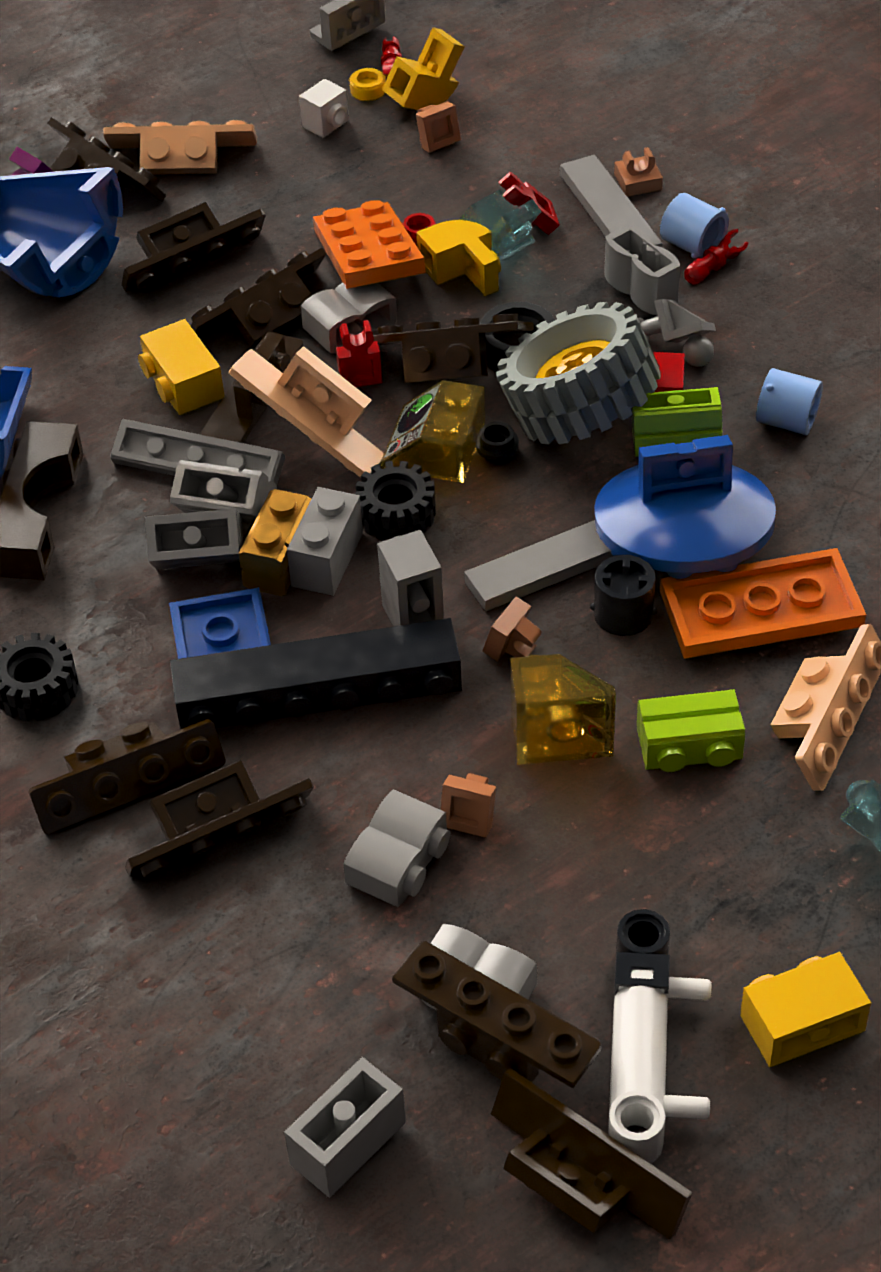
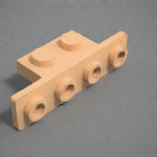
M231 120L223 125H210L204 121H193L188 125L176 126L168 122H155L151 126L117 123L114 127L103 128V136L109 148H140V168H145L153 175L217 173V146L257 145L254 125L240 120Z
M304 346L295 354L283 373L251 349L233 364L229 370V374L240 382L245 389L254 393L273 408L278 415L287 419L306 434L311 441L320 445L360 478L365 471L371 474V467L379 464L385 457L381 450L353 429L372 400Z
M871 624L860 626L845 656L805 658L771 723V727L778 739L804 738L795 756V760L813 791H823L881 674V641Z

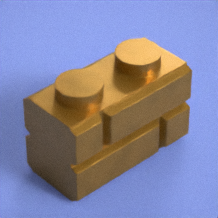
M277 489L270 490L238 553L240 567L243 568L241 571L243 586L248 589L259 587L260 592L274 595H286L291 584L287 548L311 501L310 497Z

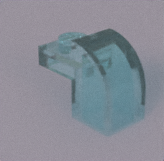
M499 189L471 205L459 220L472 221L488 228L492 232V250L496 252L501 262L535 242L530 233L534 229L531 223L538 217L541 210L533 199L514 209L503 197L502 190Z

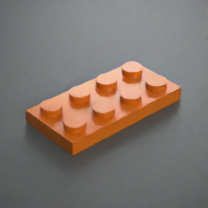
M372 200L364 202L359 208L349 210L331 208L324 211L323 215L313 216L315 233L346 289L426 273L423 255L388 202Z
M838 548L741 564L730 572L715 570L693 573L690 577L684 579L672 577L660 579V593L684 659L860 628L861 625H865L866 612Z

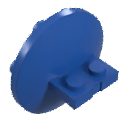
M714 436L694 439L692 442L675 444L673 442L639 447V465L633 466L613 477L599 492L595 502V527L600 539L611 550L613 556H636L648 562L653 570L666 572L672 578L684 579L690 577L693 573L715 570L719 572L733 571L737 568L738 563L750 558L761 550L771 538L775 528V501L763 482L749 472L732 465L733 444L729 436Z

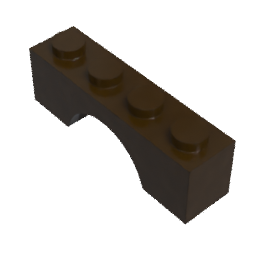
M27 421L21 438L15 440L13 447L14 460L11 469H6L4 472L3 492L0 498V577L45 580L55 547L48 517L35 512L33 508L47 494L75 484L84 455L77 424Z

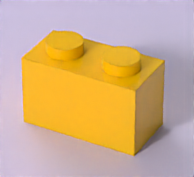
M186 319L140 336L143 351L142 354L138 355L140 367L147 378L153 377L155 380L156 388L162 401H170L179 415L223 399L224 389L221 368Z
M837 952L824 958L819 956L811 957L800 963L797 968L776 976L767 974L758 977L749 986L744 987L740 1016L768 1066L773 1067L866 1031L871 1001L841 952Z

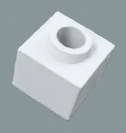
M323 79L299 95L302 127L324 138L349 121L346 89Z

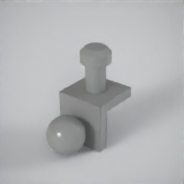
M660 299L654 301L657 317L643 320L641 317L638 318L647 340H649V336L661 332L664 342L679 343L687 340L683 346V353H685V361L691 366H705L713 358V344L702 335L716 331L715 324L707 322L676 304L675 300Z

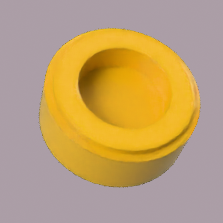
M363 68L354 72L349 78L350 93L356 99L371 101L385 94L382 88L386 82V77L377 69Z

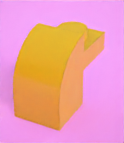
M432 28L418 61L396 57L382 91L401 106L415 110L445 102L459 84L451 76L465 46L445 31Z
M451 220L416 232L417 247L424 257L426 273L437 285L465 274L484 296L499 291L498 273L501 272V263L496 252L492 250V232L488 228L472 221Z

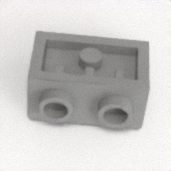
M334 0L319 8L321 24L310 29V37L331 51L340 48L349 41L368 33L373 28L386 22L384 0Z

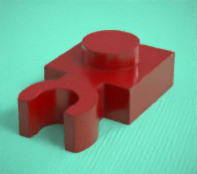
M509 172L499 181V185L507 190L503 193V197L510 204L519 207L518 213L527 225L532 228L537 226L548 235L560 226L552 202L528 182L523 184L512 172Z
M364 320L363 331L357 335L349 334L347 324H341L339 331L343 346L336 347L338 374L355 387L381 384L380 350L378 342H373L374 335L370 322Z

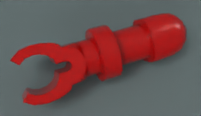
M393 36L391 41H387L384 38L382 42L381 65L386 79L396 57L402 58L400 43L395 36Z
M738 229L730 230L719 241L718 246H710L704 251L701 259H696L685 269V280L690 284L700 283L710 274V271H717L725 266L727 259L739 256L747 248L749 242L745 241L740 247L732 246L730 248L728 246L731 243L730 239L738 233Z

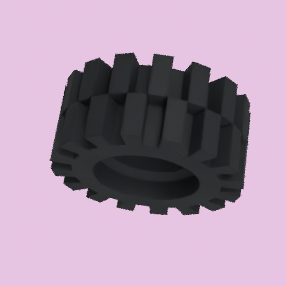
M393 461L385 462V469H381L377 464L371 467L372 475L366 471L361 475V481L356 483L355 495H360L362 525L365 527L367 534L372 535L376 531V539L384 541L386 535H391L392 539L396 536L418 530L425 533L426 525L432 526L434 516H436L435 485L427 471L422 473L421 466L414 464L411 469H408V462L400 461L399 467H393ZM391 498H404L409 500L405 503L396 505L383 503V501Z
M31 633V640L24 641L22 634L15 637L17 644L13 646L8 641L4 642L1 645L3 653L0 652V709L5 708L6 715L13 718L18 712L20 720L28 721L29 715L34 714L36 721L44 720L43 712L49 711L53 717L60 713L59 704L65 708L71 704L70 696L76 697L78 692L77 684L79 683L70 648L67 649L64 641L60 639L56 642L54 635L46 634L44 640H41L39 633ZM30 672H50L46 677L35 682L23 683L18 681L22 676Z

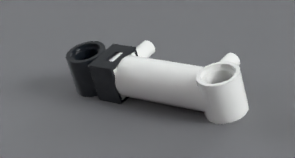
M640 909L625 914L619 921L617 928L608 1135L651 1164L655 1162L662 1151L666 1117L707 1120L710 1116V1100L707 1097L665 1095L668 998L709 1000L711 998V981L709 979L669 977V924L657 912ZM637 944H645V945H649V947H639V946H636V945H637ZM638 1125L646 1128L647 1131L634 1133L626 1128Z

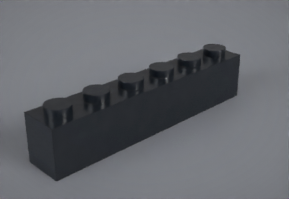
M451 618L170 660L180 730L207 719L211 720L216 728L462 691L461 659Z

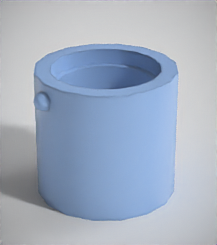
M681 193L668 205L660 224V235L662 239L691 253L692 258H702L706 249L710 246H718L719 241L726 235L729 227V217L724 207L718 209L687 193Z
M771 368L759 396L756 421L808 435L819 408L823 382Z

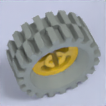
M598 302L593 309H590L587 304L577 307L576 312L569 315L567 311L556 315L557 320L549 324L545 320L536 325L537 331L533 334L527 332L518 338L519 346H510L505 352L507 358L500 359L498 363L500 371L496 372V376L524 434H527L529 439L532 441L539 439L542 444H550L556 438L558 444L569 443L572 436L577 435L579 440L591 437L592 430L600 428L604 432L613 427L611 424L613 420L620 418L624 421L632 415L631 408L633 406L642 407L648 401L646 393L655 392L658 387L656 380H659L661 377L660 367L636 314L629 306L624 308L622 303L615 302L609 307L607 302Z

